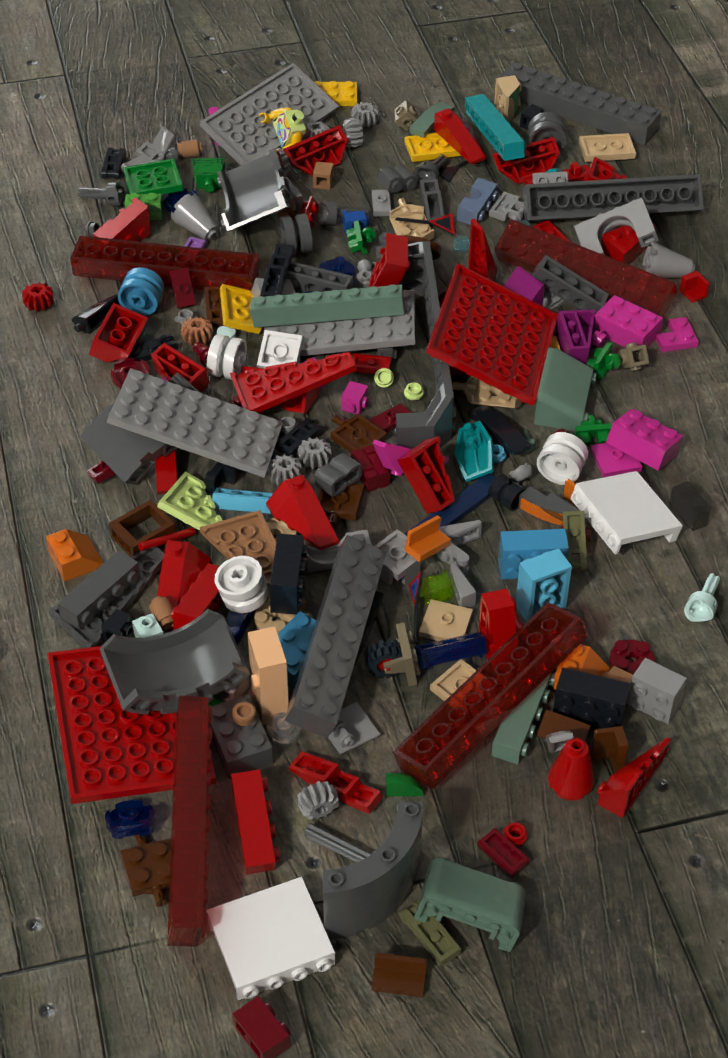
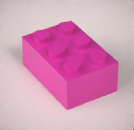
M614 295L594 315L592 332L604 330V333L608 335V340L625 348V344L637 342V346L646 344L647 349L656 340V334H661L663 317Z
M630 409L613 422L606 443L658 471L677 455L683 435L677 433L674 429L660 424L659 421L643 415L638 410Z

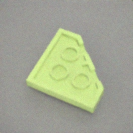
M184 472L162 497L157 506L167 514H171L198 530L202 526L223 521L221 516L215 512L216 506L211 496L207 495L204 482L187 472Z

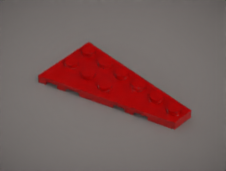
M350 352L329 355L317 361H314L312 358L306 359L305 363L297 364L295 361L267 366L264 370L259 371L250 369L242 374L233 372L230 375L243 408L260 413L355 372L357 368Z

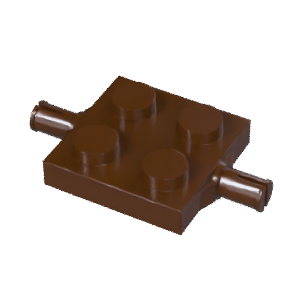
M359 413L347 420H343L338 415L332 418V422L337 424L338 428L330 433V439L350 453L360 448L363 449L366 446H373L374 440L383 442L387 439L385 431Z
M353 483L347 486L340 494L333 497L324 490H320L318 500L326 516L330 517L329 522L331 526L333 525V528L336 527L338 518L356 521L364 493V485Z
M140 831V834L137 832L134 836L138 846L120 850V858L132 897L142 894H153L156 906L160 907L161 904L164 906L167 901L163 891L170 887L181 885L180 874L169 841L166 839L147 843L144 831Z

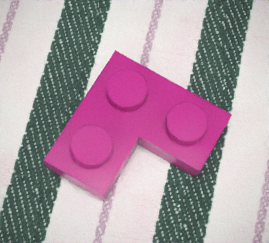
M687 317L668 319V327L671 332L656 334V342L661 352L698 347L699 341Z

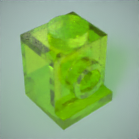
M443 570L440 575L422 578L419 595L424 597L426 605H429L431 599L441 602L452 600V583L446 570Z

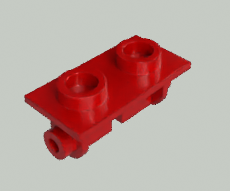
M311 195L309 201L302 204L300 214L306 213L311 230L320 210L319 204L315 201L313 195Z

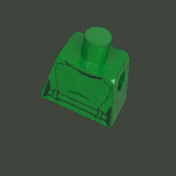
M225 158L192 159L193 177L197 189L212 192L214 189L221 188L217 178L219 177L218 171L225 173Z

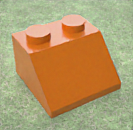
M64 529L46 536L49 554L64 582L95 571L104 564L87 535Z
M568 641L555 673L553 691H556L562 667L601 677L604 672H609L610 667L591 647Z

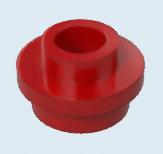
M511 823L503 831V835L516 847L523 845L527 840V830L520 823Z

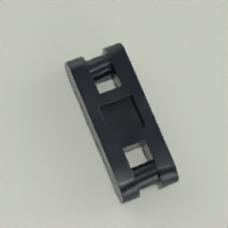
M108 147L101 170L102 178L113 177L114 179H120V167L123 164L124 158H126L125 148L117 150Z
M306 418L276 443L275 449L281 453L285 452L286 456L293 454L295 458L302 440L307 441L309 437L311 439L320 437L324 433L325 428L320 424H314V421L310 418Z

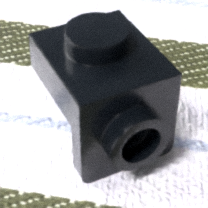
M217 462L212 470L208 471L205 475L206 492L213 494L223 481L234 485L236 482L235 468Z

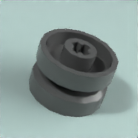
M543 112L531 119L528 125L529 143L554 137L560 152L565 147L566 130L564 120L560 115L554 112Z
M306 213L297 214L294 221L290 216L280 217L279 227L282 244L294 245L293 256L296 255L298 249L301 254L311 253L312 234Z

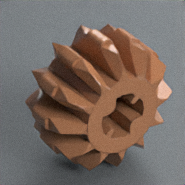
M196 316L195 318L189 317L188 321H183L181 335L185 343H189L190 346L196 342L206 345V342L211 341L213 327L210 320Z

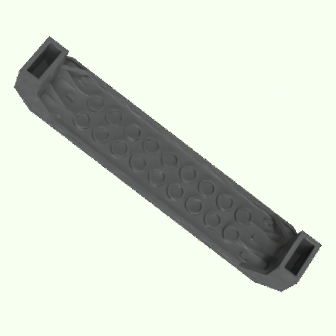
M422 241L408 244L410 268L408 272L405 271L403 281L399 282L398 285L414 290L416 294L422 296L428 340H430L440 311L430 241ZM376 246V262H380L383 255L380 254L381 247L385 248L386 246ZM431 356L436 395L425 412L396 414V445L415 448L426 439L440 436L441 443H439L441 449L451 440V432L455 431V420L452 417H456V406L453 405L454 394L450 369L447 363Z

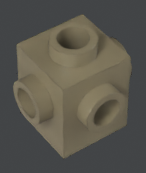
M407 100L394 110L395 123L406 131L409 130L410 126L418 118V109Z
M637 342L625 344L626 348L619 350V358L623 368L630 367V371L642 369L641 365L649 363L646 344L637 346Z

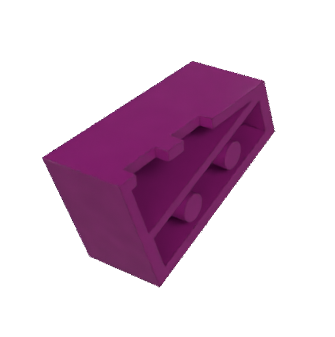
M595 309L558 311L555 329L562 351L586 364L591 343Z

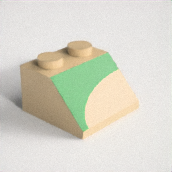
M515 75L496 78L494 105L507 122H510L518 113V106H520L519 92H521L522 86Z

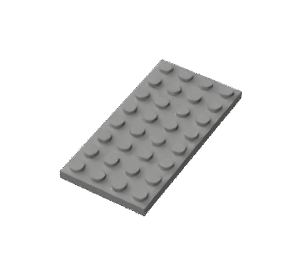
M292 63L203 119L199 126L242 166L266 156V153L271 149L282 148L272 122L274 119L272 118L269 124L261 123L265 117H260V113L271 114V111L279 108H292V110L303 112V122L308 124L309 121L315 122L316 120L320 122L336 112L339 105L299 67Z
M403 290L405 300L404 315L264 327V332L269 330L302 335L303 343L300 356L415 345V291Z
M131 368L107 420V423L263 478L266 475L283 423L255 411L247 410L235 404L227 403L218 398L210 397Z

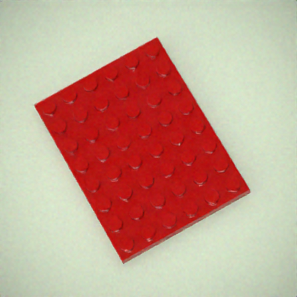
M457 263L425 353L465 372L469 376L483 381L487 385L501 390L505 394L519 399L523 403L533 406L537 399L547 351L551 344L558 314Z
M102 646L47 653L71 804L216 784V776L199 706L168 714H161L160 711H149V714L124 711L101 655L100 648Z

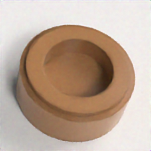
M248 702L236 704L232 710L234 722L240 726L252 724L256 719L255 707Z

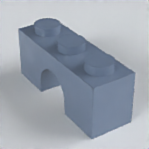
M478 177L471 188L470 198L464 197L458 206L456 221L470 225L471 219L474 218L477 222L483 221L485 212H489L492 206V201L495 202L499 193L497 191V184Z

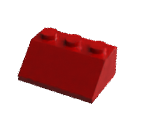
M113 303L92 341L89 355L104 362L128 358L148 321V317Z

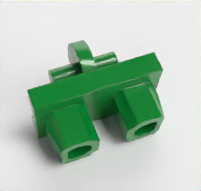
M359 220L354 221V228L346 230L351 252L354 253L361 250L363 255L367 254L366 242H371L376 238V231L370 227L361 230Z
M607 343L604 348H596L594 351L595 359H589L586 365L593 368V373H597V379H603L609 369H617L621 365L619 355L612 352L613 343Z
M588 415L587 421H581V426L575 427L573 435L581 439L586 447L591 445V438H597L598 444L606 443L612 423L602 424L601 420H595L593 415Z

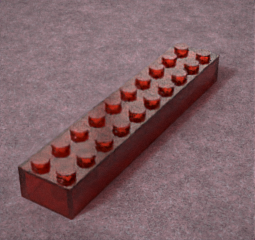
M510 219L494 248L499 260L517 267L520 266L532 273L537 264L547 255L607 292L609 295L605 302H608L616 295L663 318L677 293L676 284L673 281L513 219Z
M90 236L79 237L70 258L73 276L124 281L127 272L133 268L141 267L158 274L166 286H172L169 271L188 268L192 288L205 290L204 287H217L225 284L252 291L255 278H258L259 254Z
M547 602L393 751L400 770L433 790L587 638L582 618Z
M179 696L175 717L167 946L198 947L200 938L205 936V929H207L208 913H205V908L208 903L206 880H208L209 865L206 862L207 856H209L207 833L210 830V818L207 817L211 796L208 795V788L211 784L209 765H211L212 751L209 750V745L212 740L210 721H212L213 707L208 706L209 697Z

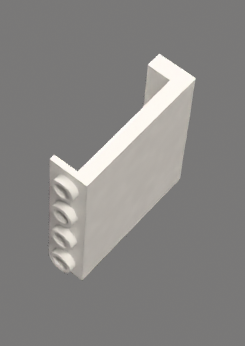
M637 471L576 483L571 496L573 503L580 511H584L585 518L615 555L618 554L622 544L662 535L669 542H674L677 540L683 526Z
M302 877L206 910L209 927L217 939L236 988L238 1000L253 998L258 993L268 989H278L287 982L293 980L300 981L309 974L317 971H327L335 965L334 949Z

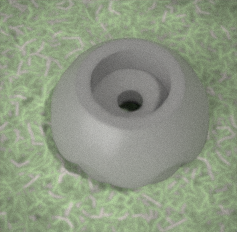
M528 462L520 465L518 469L508 473L509 478L514 483L527 479L532 475V466Z

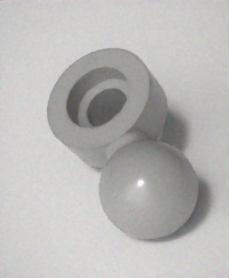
M363 259L357 265L359 271L357 274V285L360 288H369L372 264L369 260Z

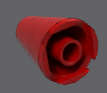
M569 739L549 769L548 785L560 798L580 800L593 790L595 784L594 770L588 745L582 739Z

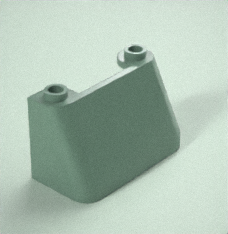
M549 347L537 395L534 424L575 431L576 426H581V421H587L588 413L585 412L587 397L591 384L595 385L597 374L593 373V368L557 348Z
M439 857L430 863L413 919L426 923L427 918L430 916H436L435 920L441 921L442 916L490 932L489 939L494 940L496 937L499 940L498 949L511 952L519 937L522 926L526 890L519 883L508 882L453 863L447 858Z

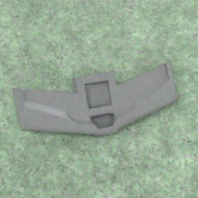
M162 125L154 142L151 144L146 141L136 151L138 157L123 163L120 167L121 171L124 172L123 167L164 160L165 153L173 142L175 135Z

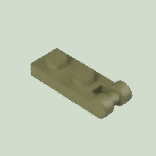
M564 511L562 513L563 529L566 531L569 546L567 560L571 564L572 569L587 571L584 511ZM571 555H580V560L572 561Z
M418 899L413 902L412 907L402 909L398 912L401 921L410 928L441 967L461 954V948L442 924L435 920V916L428 917L426 923L413 919Z

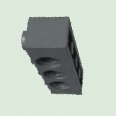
M547 255L537 264L532 274L533 277L544 284L545 289L579 310L595 309L596 314L604 306L609 295Z
M291 262L287 279H291L294 290L297 293L353 288V276Z

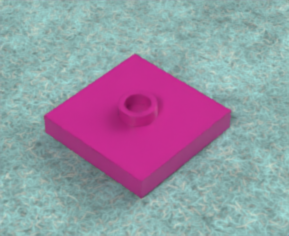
M602 443L590 446V452L603 478L634 471L642 472V465L639 460L610 444Z

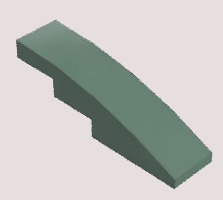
M441 102L433 105L410 126L409 133L425 138L428 133L434 132L435 113L448 108L454 111L455 107Z

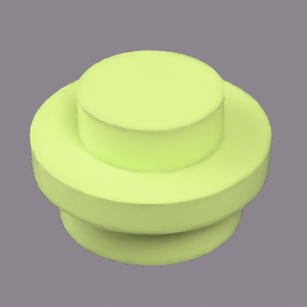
M381 368L375 373L374 380L379 387L386 388L393 383L394 375L391 370Z
M409 383L404 389V395L409 400H419L423 397V388L418 383Z

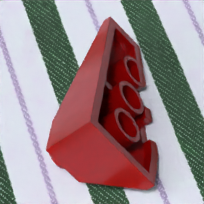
M449 108L435 113L434 131L471 165L486 160L474 130L467 121Z
M475 218L471 219L468 269L495 282L497 267L484 229Z
M167 540L157 597H168L173 608L177 607L182 596L186 595L189 591L191 583H195L199 572L203 571L208 563L211 564V558L189 542Z

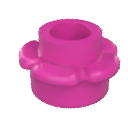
M604 330L594 332L591 336L592 346L595 345L599 348L605 342L608 335L604 333Z

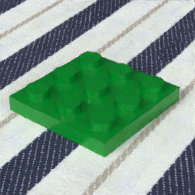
M174 158L123 167L129 194L160 193L162 195L183 191Z

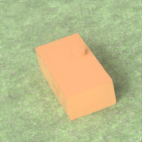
M274 626L248 632L251 688L262 725L284 720L289 707L287 662L276 628Z

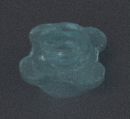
M458 236L453 240L454 251L469 252L470 240L467 237Z

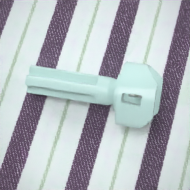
M711 573L702 591H697L690 595L684 609L688 620L701 622L713 619L718 606L713 595L720 581L719 576Z

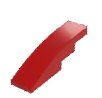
M176 450L166 457L161 455L155 460L158 495L166 494L177 482Z
M303 751L288 767L289 771L309 784H316L317 781L321 783L328 781L336 789L339 801L368 814L373 811L383 798L381 791L363 785L359 777L341 771L338 764Z

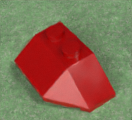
M338 125L284 148L283 151L286 152L292 166L313 176L316 162L334 163V166L341 163L348 138L341 126Z
M551 137L526 144L524 158L504 161L498 153H493L492 156L498 171L518 185L524 183V178L533 177L532 173H539L541 169H546V171L552 169L560 151L555 138Z

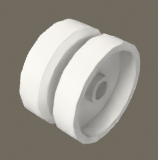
M216 334L211 341L208 351V374L216 377H221L224 374L225 379L232 380L230 373L237 372V374H240L241 366L245 365L246 341L235 337L230 340L229 336Z
M556 432L546 440L537 458L536 465L539 472L546 479L553 483L565 485V481L568 479L573 482L578 479L582 467L588 459V450L583 441L575 435L566 432Z
M236 556L226 560L215 574V584L225 606L233 612H251L259 608L269 595V585L259 562L252 557Z

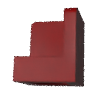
M694 271L682 276L679 291L694 303L707 298L710 283L698 271Z

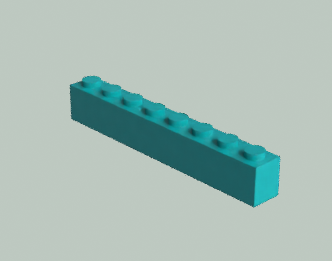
M484 94L465 97L466 114L504 161L524 158V151H526L525 141L516 133L510 123L505 120V117L500 114V111L495 108L490 99Z

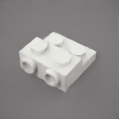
M265 330L257 367L266 368L267 366L295 361L299 364L303 336Z

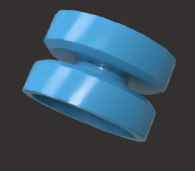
M141 267L133 268L125 276L118 292V301L122 307L144 316L151 315L155 312L164 292V282L152 270Z

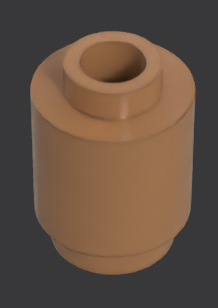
M197 139L177 143L179 157H199L200 153H203L201 142L198 143Z
M158 596L152 599L149 609L151 614L153 613L161 629L168 630L172 628L173 620L171 619L173 606L169 598Z

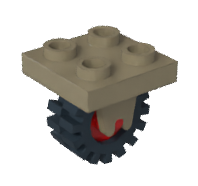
M405 623L396 624L398 639L393 641L386 639V642L379 640V644L374 642L372 647L369 646L367 651H365V658L369 673L374 677L379 676V678L383 679L386 676V678H390V675L395 677L398 675L397 673L405 672L409 687L417 685L416 676L420 675L412 633L411 631H406Z

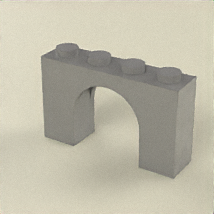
M642 198L633 200L628 204L616 207L611 211L599 214L574 226L590 269L607 262L602 249L601 239L602 235L613 227L620 225L631 227L636 232L642 248L650 245L651 242L659 241Z

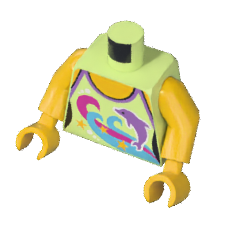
M279 108L271 111V114L263 112L259 114L260 117H265L261 123L269 124L271 119H274L272 122L282 150L302 141L306 132L303 112L292 110V108Z

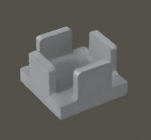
M398 529L375 545V547L387 551L379 578L388 585L393 583V578L397 581L402 578V583L407 585L420 572L421 562L419 563L405 551L407 536Z

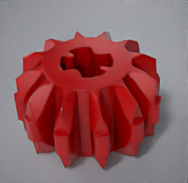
M40 282L38 284L32 283L31 286L27 285L22 290L23 304L25 307H28L29 311L35 310L37 312L38 310L44 311L45 308H50L51 304L54 303L52 288L47 283L41 284Z

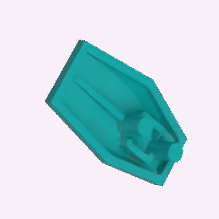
M481 421L472 424L466 423L458 431L454 455L465 481L469 482L494 472L493 441Z

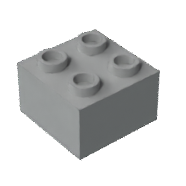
M645 658L632 676L627 704L636 710L652 716L656 720L669 724L681 705L687 678Z

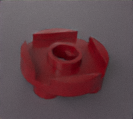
M124 358L114 364V368L111 369V379L114 385L120 387L121 390L130 368L150 375L149 365L144 360L140 359L139 362L135 361L134 358Z
M618 640L610 651L609 665L611 669L613 666H616L634 675L645 658L655 662V656L650 649L649 643L645 641ZM627 658L636 659L635 663L630 662V659Z

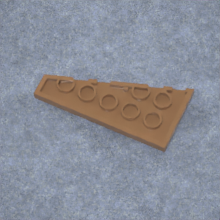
M258 510L200 527V533L228 560L236 556H249L259 562L269 585L268 598L270 599V580L276 541L261 511ZM304 597L303 605L298 606V610L306 608V601Z

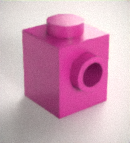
M350 381L341 395V410L353 414H361L363 408L366 409L369 403L368 386Z

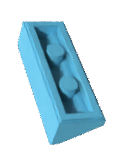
M216 488L213 492L212 500L216 506L215 509L247 512L260 510L261 513L271 514L266 506V502L273 493Z

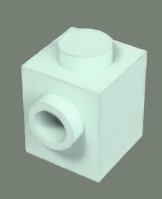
M153 613L132 621L135 638L153 637L163 634Z

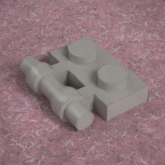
M503 192L489 210V216L502 221L511 218L510 224L515 226L523 219L524 204L520 201V196Z

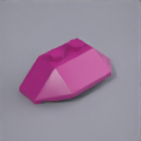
M374 440L373 446L383 467L391 469V474L403 476L404 472L397 459L413 448ZM444 456L446 461L443 462L444 465L449 461V457Z

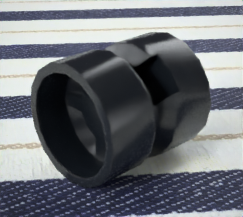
M500 474L490 484L488 496L497 502L501 501L504 507L513 512L518 509L520 494L526 488L518 483H514L505 474Z

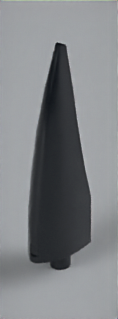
M118 294L108 297L74 316L72 322L75 324V331L78 333L84 331L90 334L99 328L112 304L115 303L121 306L118 301Z

